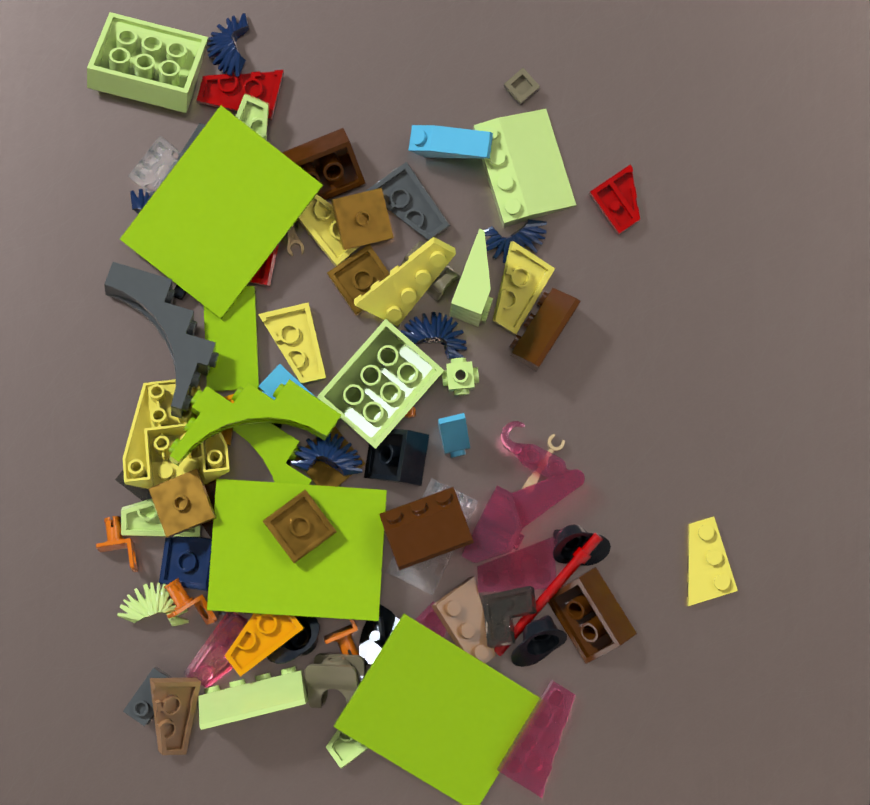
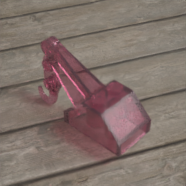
M512 421L507 423L502 429L501 441L504 447L513 452L525 467L549 479L513 493L498 485L496 486L471 534L474 543L465 546L460 556L473 564L509 553L512 549L518 550L524 538V535L520 534L522 529L583 485L585 481L582 471L578 469L568 470L564 460L537 445L521 444L512 441L509 436L511 429L514 427L523 428L525 425L522 422Z

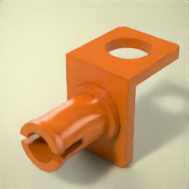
M112 516L113 520L110 517L105 518L107 541L97 543V550L99 552H107L128 548L130 568L133 572H138L135 544L131 538L124 539L123 535H121V517Z
M179 578L164 586L176 605L175 610L166 615L168 619L195 605L206 625L217 621L213 611L207 610V601L204 596L199 595L195 598H189Z
M349 619L350 625L324 636L325 644L333 641L337 642L342 654L350 655L348 652L350 650L352 655H359L351 636L353 632L358 631L355 620Z

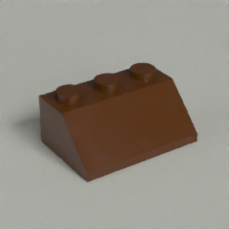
M344 128L282 152L323 184L317 195L324 200L366 184Z
M552 288L550 293L544 291L537 302V305L541 306L536 315L530 313L523 324L527 328L522 337L517 334L509 346L513 349L510 356L537 372L581 301L555 288Z
M454 487L379 514L399 571L474 543Z
M596 567L562 586L548 602L585 664L621 646L637 634Z

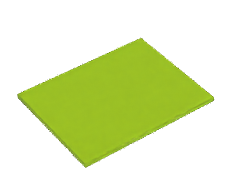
M221 105L120 240L222 319L323 187V184Z
M216 479L214 505L216 519L213 520L207 610L379 621L384 527L379 514L386 510L387 490ZM306 490L337 532L296 563H293L263 523V520Z
M403 614L333 727L462 805H480L544 700L408 615Z

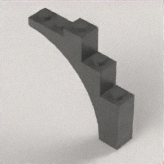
M113 262L104 284L105 295L122 301L140 312L155 326L166 342L173 359L176 374V387L171 404V416L182 418L184 410L189 411L191 406L190 401L193 396L190 393L192 387L197 388L201 374L208 376L210 367H216L219 353L216 352V342L193 336L197 327V321H194V311L172 304L175 297L172 279Z

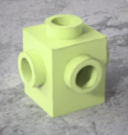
M466 358L451 359V363L446 364V370L442 373L443 386H448V392H454V396L470 394L469 390H474L475 388L474 383H479L478 367L473 368L472 361L467 362ZM458 371L465 373L466 377L463 380L456 378L455 374Z

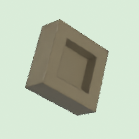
M524 68L520 69L504 83L506 90L520 105L540 88L539 84Z

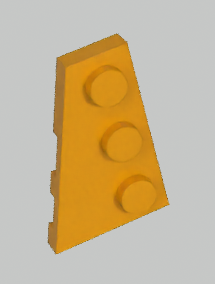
M253 613L225 654V657L241 677L304 628L295 616Z

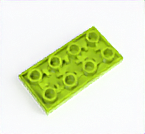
M246 286L222 319L204 306L205 339L216 342V352L219 353L216 367H210L208 376L206 375L207 386L214 391H236L240 386L245 388L247 383L259 389L255 286Z

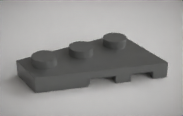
M407 162L366 190L382 188L386 208L428 240L436 237L451 226Z

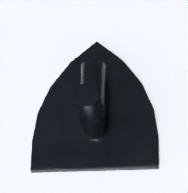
M381 604L379 606V621H366L362 629L359 655L364 658L365 666L372 665L399 622L395 614Z

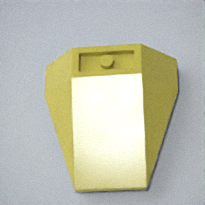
M176 379L143 383L123 455L124 483L126 485L148 489L194 469L199 470L203 483L208 484L230 472L228 446L221 432L208 438L192 450L179 466L170 461L171 452L168 451L177 438L181 440L186 434L184 427L192 417H198L191 412L192 403L189 411L184 410L182 418L171 416V404L176 387ZM199 384L197 388L192 387L191 396H194L198 390H201Z

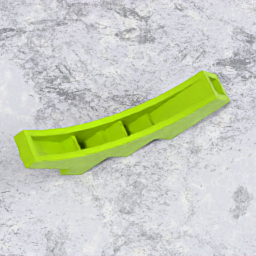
M290 379L286 385L281 383L272 395L276 398L275 400L250 383H247L245 388L240 386L232 397V400L235 401L234 403H231L206 386L203 392L198 390L190 401L193 404L191 412L198 417H192L184 427L186 431L184 437L181 440L177 438L168 451L171 452L170 461L179 466L192 450L208 438L226 429L249 423L270 422L286 424L306 430L325 441L340 420L341 414Z
M270 422L249 423L233 428L262 457L274 482L305 485L311 483L312 480L286 464L288 459L294 461L297 456L295 455L296 451L300 452L297 446L300 442L299 440Z

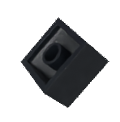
M393 429L376 449L369 444L364 478L422 486L429 434L404 429Z

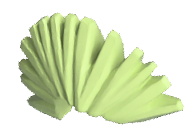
M152 582L150 583V588L147 584H143L145 598L137 588L134 590L138 600L128 594L127 597L130 601L123 600L128 606L120 605V608L127 613H118L117 616L136 623L144 617L158 612L168 615L175 610L176 605L173 604L172 598H169V593L164 588L166 584H163L160 590V583L157 582L155 592ZM186 609V610L182 611L181 613H179L178 615L184 614V613L188 612V610ZM178 615L168 619L172 627L189 623L188 619L178 617Z

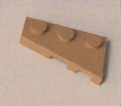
M469 577L434 603L432 608L455 645L486 664L496 655L475 577Z
M150 678L158 751L162 755H186L201 685V681L198 678Z

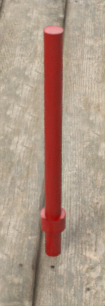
M595 532L583 547L579 546L573 553L574 557L494 648V651L499 656L505 653L523 632L525 626L532 622L581 564H585L591 558V552L603 540L599 534Z

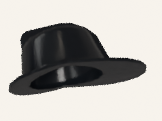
M575 524L568 525L561 530H554V560L558 563L568 564L574 557L573 553L579 546L583 547L594 533H588L584 528ZM600 535L603 540L591 552V558L585 564H581V566L597 564L607 557L611 546L605 536Z
M549 615L530 622L523 630V642L512 652V663L520 667L538 663L552 651L563 645L567 640V634L557 628L552 617Z
M295 616L304 629L266 658L270 662L283 664L294 660L298 656L311 653L318 643L319 623L317 618Z

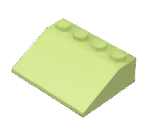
M110 12L87 66V88L187 113L197 83L208 37Z
M546 109L500 117L473 126V130L493 133L490 159H481L503 228L576 206Z
M480 228L450 309V317L479 327L481 321L486 322L493 302V298L489 297L491 287L485 231Z
M385 319L316 398L341 414L340 419L376 449L444 370Z
M293 666L281 669V675L271 677L270 672L255 676L256 681L245 683V679L229 682V688L220 690L219 685L204 688L205 694L199 695L200 729L203 730L306 704L308 702V691L303 670L296 671V667Z

